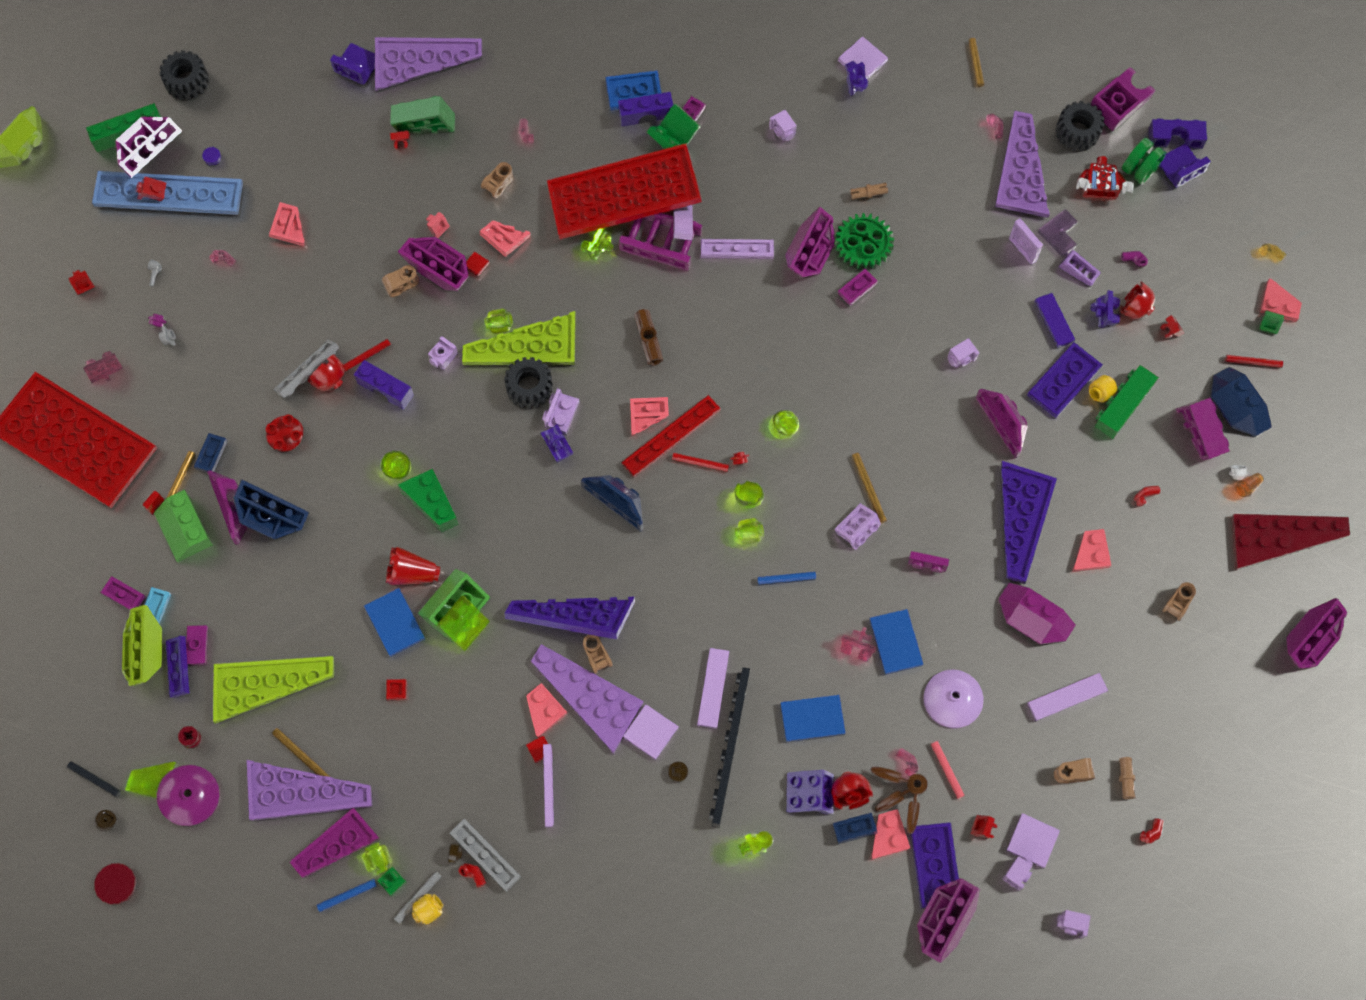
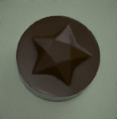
M680 761L672 763L668 769L669 778L676 783L686 780L688 776L686 764Z
M102 810L97 813L94 824L100 831H109L115 826L116 816L110 810Z
M452 843L450 845L448 862L450 864H457L458 860L462 858L463 852L460 844Z

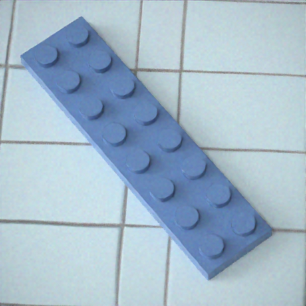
M98 171L92 204L94 207L238 215L243 181L242 179L143 173H136L131 178L126 172ZM145 176L166 182L163 201L143 197L141 200L137 199V183L141 182Z

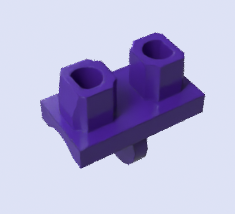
M855 61L845 64L849 94L852 96L857 91L862 92L867 89L869 83L865 74V64L863 62L857 64Z
M1108 290L1105 295L1099 296V298H1096V302L1090 305V310L1095 312V316L1098 317V327L1104 328L1107 325L1115 326L1120 322V315L1113 313V309L1119 308L1120 298L1114 297L1113 291Z
M558 424L549 430L541 432V436L556 463L573 455V451Z

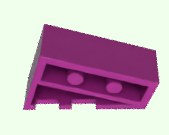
M1211 398L1194 401L1176 408L1177 413H1182L1186 421L1184 423L1185 428H1190L1194 436L1191 440L1202 460L1211 459L1230 452L1228 448L1229 441L1223 434V425L1216 415V406L1211 401Z

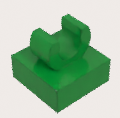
M1265 311L1259 329L1278 334L1284 321V315Z
M393 866L377 880L391 897L407 883Z

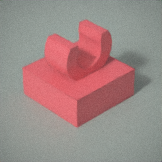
M440 212L435 216L430 214L426 218V221H428L426 225L436 238H439L450 227L445 216Z

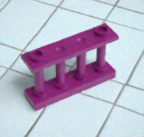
M659 213L634 220L629 236L621 235L619 250L689 271L691 256L687 254L692 240L684 241L681 252L671 251L670 248L674 240L673 216ZM643 219L653 222L645 242L635 239ZM693 221V237L694 235L701 237L702 225ZM660 225L670 227L663 247L653 245Z

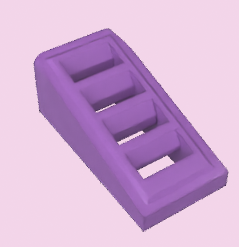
M1074 250L1070 251L1058 266L1090 287L1101 273ZM1089 272L1092 273L1090 278L1086 277L1089 274Z

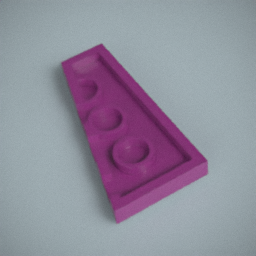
M353 807L294 857L290 864L304 879L378 841L380 838Z

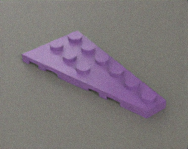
M247 760L250 821L350 810L353 807L354 809L373 807L370 785Z

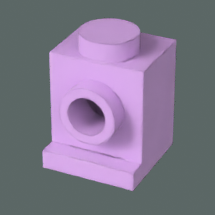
M786 110L770 117V129H774L775 134L778 137L780 136L783 141H789L796 135L797 125Z
M441 336L439 342L428 353L429 362L434 367H440L445 370L458 355V351L454 344Z
M968 338L950 349L948 361L956 368L961 365L966 366L971 361L977 360L979 352Z
M1018 856L1002 879L1020 891L1025 886L1022 881L1026 883L1032 875L1030 872L1033 865L1032 861L1026 857L1021 858Z
M1065 910L1062 912V915H1058L1057 927L1065 930L1066 934L1077 936V933H1080L1079 938H1085L1088 935L1090 915Z

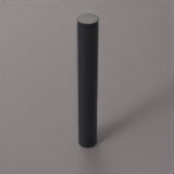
M73 761L68 763L67 768L116 798L120 796L121 790Z

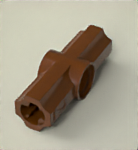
M646 309L638 310L634 313V318L647 364L652 366L659 365L663 362V356L650 311ZM650 335L653 338L645 339L644 337Z

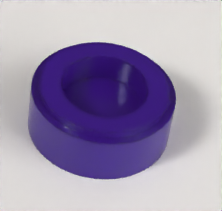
M208 147L202 153L204 162L209 166L219 164L222 159L220 151L215 147Z

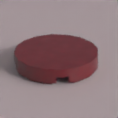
M112 863L103 867L98 872L94 881V890L97 897L104 903L120 905L134 895L137 878L134 871L128 866L121 863Z

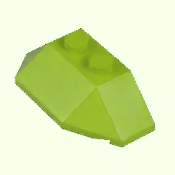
M30 106L29 109L22 111L0 135V168L20 165L43 139L41 117L35 107Z
M147 605L130 609V616L126 621L123 631L122 673L129 686L146 683L162 666V627Z

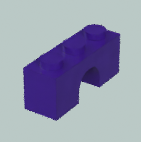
M671 92L618 100L621 126L637 125L640 118L646 115H654L656 121L663 120L673 106Z
M1158 118L1152 119L1148 128L1149 140L1154 143L1153 147L1167 148L1171 141V136H1179L1190 149H1203L1207 142L1206 121L1197 119L1164 120Z
M366 360L361 363L354 373L357 384L371 392L374 390L379 391L390 403L402 410L406 408L414 396L411 386Z

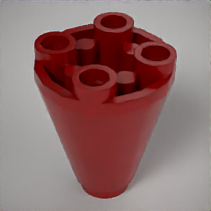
M401 547L391 548L390 563L386 571V583L394 586L438 582L440 566H436L435 563Z

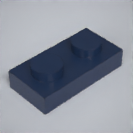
M208 433L194 468L206 473L210 470L214 472L228 440L224 437Z
M872 812L833 823L838 844L878 834Z

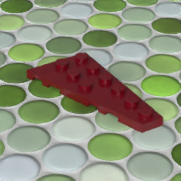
M1233 514L1231 516L1235 571L1350 536L1349 517Z

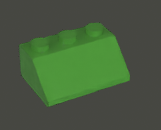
M185 490L166 498L154 512L177 563L213 546L195 506Z
M454 569L418 614L434 629L454 642L490 599V596L467 573Z

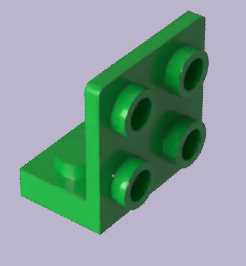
M673 104L659 126H650L647 133L664 149L682 144H687L688 146L699 130L700 125L680 106Z

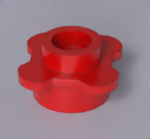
M745 452L733 453L734 457L730 458L733 461V465L748 463L747 457H749V454L745 455Z

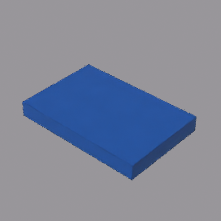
M658 70L605 77L610 111L618 110V100L661 93Z
M399 588L364 605L390 657L425 640Z
M908 609L869 619L885 675L924 665Z
M840 695L780 702L786 742L846 734Z

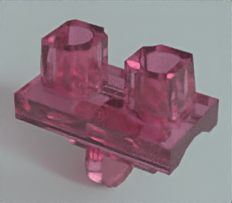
M111 351L103 353L102 359L98 361L95 359L86 361V366L83 367L91 383L104 377L108 382L111 380L109 375L123 369L115 353L112 354Z
M863 627L861 632L857 630L852 632L853 636L859 638L858 640L843 634L840 652L850 655L853 646L861 649L858 659L868 662L872 653H875L876 646L862 641L864 639L870 642L872 636L865 634L867 628Z

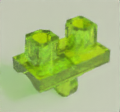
M607 227L591 231L589 235L593 238L592 241L585 240L581 245L583 252L589 254L591 260L594 261L605 250L611 251L614 247L611 243V233L607 230Z
M761 831L758 834L750 833L745 836L747 841L739 844L738 847L743 856L764 855L768 853L766 849L770 848L773 844V836L767 831Z

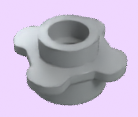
M162 326V331L159 332L161 342L164 345L171 344L175 346V333L172 329Z

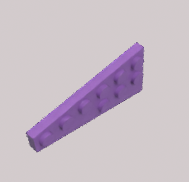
M375 37V90L385 89L482 58V39Z
M1014 111L995 207L1048 218L1050 213L1047 208V196L1044 190L1043 173L1038 156V145L1035 139L1033 116L1029 113Z
M541 644L531 663L614 754L624 734L642 707L643 701Z

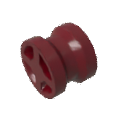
M192 726L183 727L178 733L179 742L188 749L198 747L202 741L200 732Z

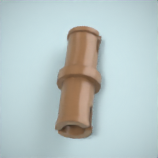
M884 182L871 186L866 184L865 187L850 189L851 199L855 200L866 197L870 199L872 196L888 194L887 183Z
M1119 758L1121 769L1119 781L1122 782V798L1126 800L1135 799L1134 781L1136 777L1133 775L1132 758Z

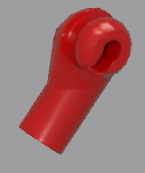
M1155 485L1142 488L1134 496L1136 505L1139 507L1144 506L1147 503L1146 497L1159 495L1160 487Z
M1154 818L1152 829L1147 832L1142 831L1140 833V840L1151 844L1160 839L1164 820Z
M465 863L459 867V874L473 878L477 888L486 885V881L478 866Z

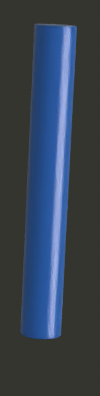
M816 572L757 577L758 585L816 579Z
M375 879L369 880L317 904L318 911H324L376 887Z

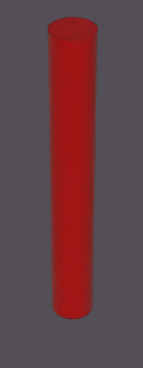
M386 339L343 364L345 372L390 346L389 340Z
M1226 355L1225 362L1276 368L1283 367V361L1235 355Z
M673 453L672 456L674 461L728 472L729 469L728 464Z

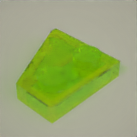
M172 761L132 770L125 790L157 799V790L161 780L168 772L177 768L178 763Z

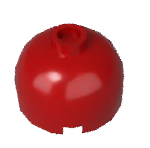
M1142 281L1140 282L1141 285L1136 284L1125 296V306L1120 305L1119 311L1131 319L1143 318L1145 315L1149 316L1155 309L1153 306L1155 294Z
M334 354L327 359V363H322L309 377L310 379L307 380L318 390L329 391L332 388L336 390L343 384L341 379L345 374V368L340 359Z
M843 773L834 781L831 790L835 807L842 810V806H849V810L862 807L870 802V796L873 797L868 779L859 773Z

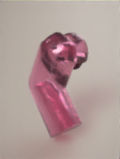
M993 113L988 114L986 120L995 130L994 137L996 139L1003 138V120Z
M520 119L519 133L525 144L533 143L534 134H528V120Z
M214 250L209 255V259L213 263L223 260L232 267L237 262L225 250Z
M900 748L896 756L906 762L907 768L905 773L908 776L917 773L919 766L916 757L905 749Z

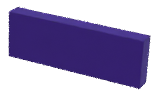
M1053 293L1035 298L1036 306L1056 347L1060 348L1075 342L1071 329Z
M180 635L166 640L170 698L190 694L186 638Z

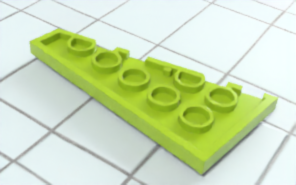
M575 311L569 312L568 315L562 317L556 316L552 320L540 321L514 329L506 334H497L496 337L490 339H481L463 345L462 363L463 365H510L511 363L515 365V360L517 359L522 361L523 357H526L527 360H530V357H534L535 361L540 359L542 364L545 363L546 365H575L576 313Z
M334 657L214 664L213 723L217 724L334 678Z

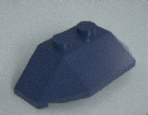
M1228 367L1213 376L1210 398L1231 428L1251 434L1254 437L1272 428L1267 404L1244 373Z
M611 475L582 478L581 487L640 532L643 530L640 495L636 490L628 489L620 478H614Z
M243 479L240 480L233 496L239 523L272 539L302 530L309 514L308 511Z

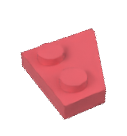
M279 203L269 237L304 247L305 241L298 207Z
M491 221L480 230V236L505 257L529 239L531 235L529 231L525 230V233L515 230L513 226L503 225L496 221Z
M1268 279L1260 312L1265 313V311L1277 313L1284 315L1286 320L1297 322L1302 303L1274 280Z
M668 397L630 399L632 436L669 417Z
M1104 529L1085 531L1073 572L1110 568L1112 565Z
M542 683L526 695L537 738L541 737L567 714V711Z
M898 809L879 814L876 824L878 834L874 836L872 860L909 850L910 845Z

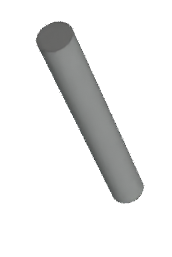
M435 871L394 919L400 924L412 911L413 903L427 894L442 876Z

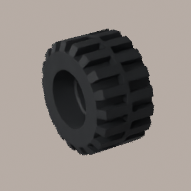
M181 50L180 53L177 51L173 52V55L169 54L167 56L168 59H164L162 61L163 65H160L159 74L167 92L176 99L179 97L180 100H184V98L191 100V97H199L198 94L204 92L203 89L207 88V82H209L208 73L202 59L196 53L193 55L191 51L186 53L185 50ZM191 72L186 78H177L182 73Z
M1075 101L1071 105H1066L1065 109L1063 108L1055 129L1060 143L1066 144L1065 147L1068 149L1071 147L1073 151L1077 149L1084 151L1085 148L1088 150L1091 146H1094L1104 128V117L1101 116V111H1097L1098 107L1095 105L1091 106L1089 102L1085 104L1084 101L1079 103ZM1072 123H1082L1087 127V129H1077L1072 125Z
M523 357L522 361L517 359L515 360V365L511 363L509 370L505 372L506 377H504L509 399H512L515 405L519 403L521 408L527 406V409H531V406L537 408L539 403L545 404V398L549 399L551 397L550 393L553 391L550 369H548L545 363L542 364V360L538 359L535 361L534 357H530V360ZM526 377H534L539 380L538 385L532 389H523L518 384Z

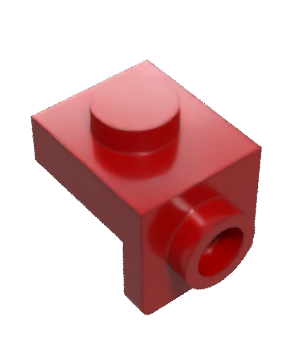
M145 176L141 182L137 183V199L141 200L143 197H148L162 202L165 195L166 182Z

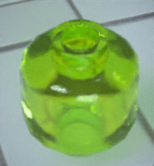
M504 308L489 311L487 318L484 319L485 327L493 334L508 332L513 326L511 312Z
M756 518L740 520L738 528H735V536L743 544L758 543L764 537L763 524Z
M378 842L364 848L365 852L361 857L368 872H376L378 875L388 870L387 866L391 864L392 858L386 845H380Z

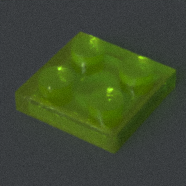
M461 596L436 626L461 650L466 651L490 621L465 596Z

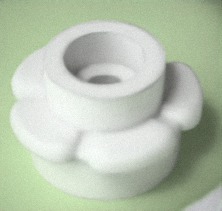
M1243 465L1231 466V471H1229V475L1236 480H1242L1244 476L1249 474L1247 467Z

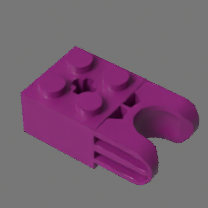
M1131 67L1119 77L1117 76L1096 94L1090 102L1091 106L1095 105L1098 107L1097 111L1102 112L1101 116L1104 117L1103 123L1112 131L1117 129L1147 103L1156 92L1152 86L1144 89L1134 87L1131 80L1136 71Z

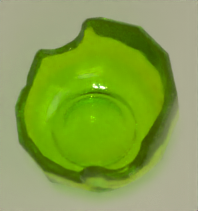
M789 410L776 412L769 422L771 434L781 440L792 437L799 429V420L796 414Z
M393 450L383 456L381 469L386 477L401 480L410 473L411 460L405 453Z
M747 480L743 484L738 483L734 489L736 502L745 509L759 506L764 499L763 488L758 483Z

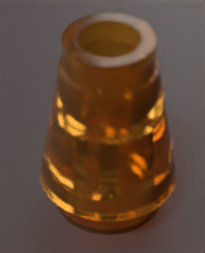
M1255 473L1239 480L1235 490L1241 497H1250L1261 483L1264 482V478L1260 473Z

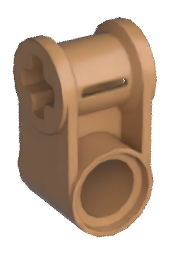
M506 162L499 163L484 178L481 188L487 189L494 198H498L514 179L511 165Z
M407 265L385 275L382 278V283L389 296L396 297L416 287L419 283V276L413 266Z
M1189 582L1182 583L1167 601L1162 611H1167L1175 616L1177 621H1180L1196 594L1195 586ZM1181 590L1188 591L1189 597L1182 595Z
M589 634L585 636L583 648L594 674L607 666L612 667L611 659L604 649L600 638ZM589 641L597 643V646L593 649L588 648L586 645Z
M1091 758L1062 763L1054 771L1055 780L1058 783L1066 784L1095 779ZM1061 771L1068 772V775L1062 774Z

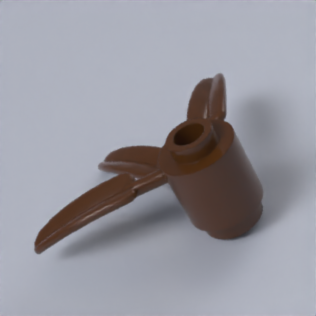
M871 767L870 771L878 777L894 783H899L900 781L907 783L908 789L903 792L897 790L887 796L875 807V811L882 812L903 801L904 795L910 792L914 795L913 801L909 802L907 831L909 834H912L915 831L920 810V803L917 802V797L926 792L928 786L927 779L921 774H913L909 779L901 777L902 774L900 772L883 767ZM916 780L921 782V786L918 788L913 785Z

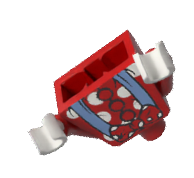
M1099 156L1097 157V163H1091L1089 169H1085L1078 177L1076 189L1079 187L1084 189L1083 197L1117 199L1121 190L1122 194H1125V191L1133 193L1134 184L1124 179L1117 170L1116 165L1107 164V157Z

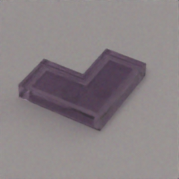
M1065 209L1040 228L1038 233L1064 257L1077 246L1066 232L1077 225L1078 221Z

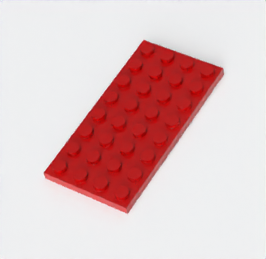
M687 144L547 180L560 239L702 202Z
M36 371L0 415V440L111 509L157 450V446Z

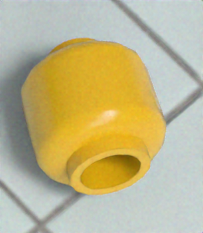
M1107 375L1099 376L1089 385L1090 397L1100 403L1106 402L1117 392L1115 380Z
M427 893L413 903L412 917L417 923L421 922L429 925L442 915L443 903L437 895Z

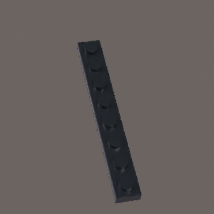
M742 667V672H737L735 684L739 685L738 692L734 691L732 698L735 708L734 711L729 713L728 722L731 723V728L726 730L724 742H728L726 750L722 749L720 761H723L724 764L723 769H718L716 780L720 781L719 789L715 788L713 800L716 801L715 809L711 808L709 815L712 827L720 828L750 668Z

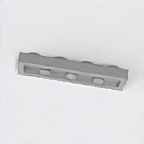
M327 340L273 390L283 398L290 396L299 384H303L308 380V376L331 355L336 354V351L339 349L338 345L331 340Z
M465 819L450 832V835L506 892L521 878Z

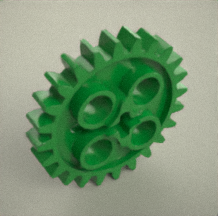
M862 213L860 218L855 214L854 219L849 216L848 222L843 220L842 226H838V232L835 235V238H837L835 239L836 251H840L839 257L845 256L844 263L851 261L850 266L852 267L854 264H857V269L861 265L864 266V269H867V265L874 269L875 263L881 266V262H886L887 256H891V250L894 247L893 231H889L890 225L884 226L885 220L879 222V216L873 219L871 213L868 217ZM865 251H871L872 254H867Z

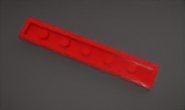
M709 395L622 461L621 465L635 478L721 411V408Z

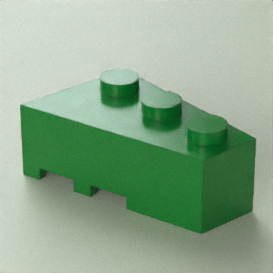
M432 96L431 98L416 99L411 102L391 105L390 124L397 132L421 133V130L432 129V133H438V129H449V132H455V113L441 96Z
M433 468L398 484L400 492L441 533L459 525L457 517Z

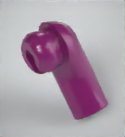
M1140 251L1121 253L1122 261H1132L1139 267H1145L1148 264L1147 257Z

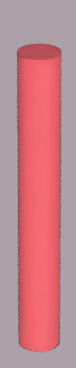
M939 742L932 743L931 746L957 799L964 797L965 795Z

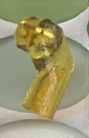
M1264 243L1259 249V253L1263 256H1267L1270 252L1280 261L1287 256L1282 249L1274 244Z

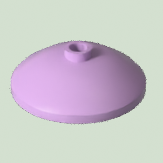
M960 670L942 671L932 677L925 688L924 705L927 713L941 726L947 728L968 726L977 719L983 708L982 689L978 682L966 672ZM952 693H957L959 698H953Z

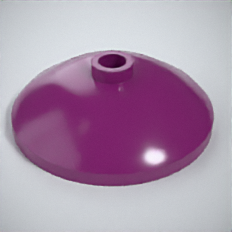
M183 765L171 770L161 780L157 790V803L161 813L167 820L180 826H194L204 822L214 813L219 802V787L216 779L209 771L196 765ZM186 790L192 792L190 797L184 796Z

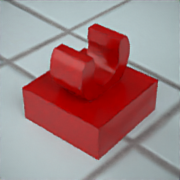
M409 131L390 133L391 140H395V149H398L399 141L404 142V147L408 148V141L406 139L410 138Z
M80 270L72 272L73 276L68 278L77 295L94 288V284L86 270L82 272Z
M1173 315L1165 319L1167 323L1160 326L1161 330L1170 329L1169 333L1164 335L1167 339L1173 337V335L1180 337L1185 334Z
M976 815L970 834L975 837L994 838V835L990 833L992 828H997V825L994 823L995 819L987 815Z

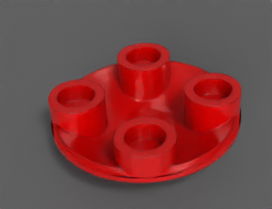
M289 414L275 418L265 428L268 444L273 449L281 452L296 448L302 441L304 434L302 424L298 419Z

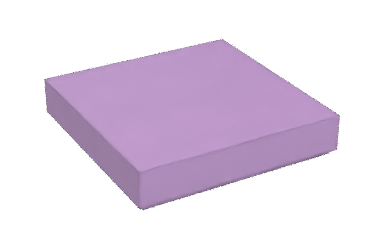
M862 36L838 58V62L844 67L845 64L851 61H855L857 64L863 62L865 64L866 78L868 79L888 61V57Z
M1019 218L1013 225L1009 240L1032 265L1037 262L1043 244Z
M645 705L623 738L656 760L679 726L648 705Z
M1022 813L1006 851L1021 858L1026 857L1033 864L1045 868L1060 830Z

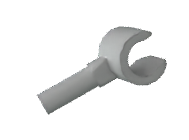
M150 260L148 269L152 270L149 286L154 287L157 273L161 271L162 266L157 261Z

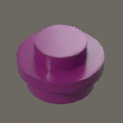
M153 313V316H148V324L162 328L167 323L166 320H163L164 316Z

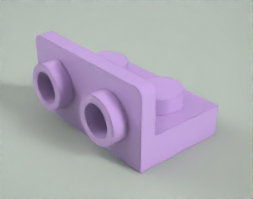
M557 388L556 393H552L549 404L551 405L549 410H545L543 415L545 428L550 429L558 424L561 432L567 435L579 405V399L562 394L561 389Z
M860 503L834 530L836 534L850 542L854 550H857L873 532L878 530L881 523L877 513Z

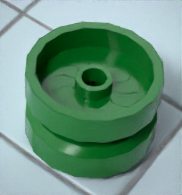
M1147 137L1141 140L1133 149L1121 168L1127 175H1131L1136 171L1134 180L1141 185L1155 173L1167 154L1160 147L1152 150L1154 143Z

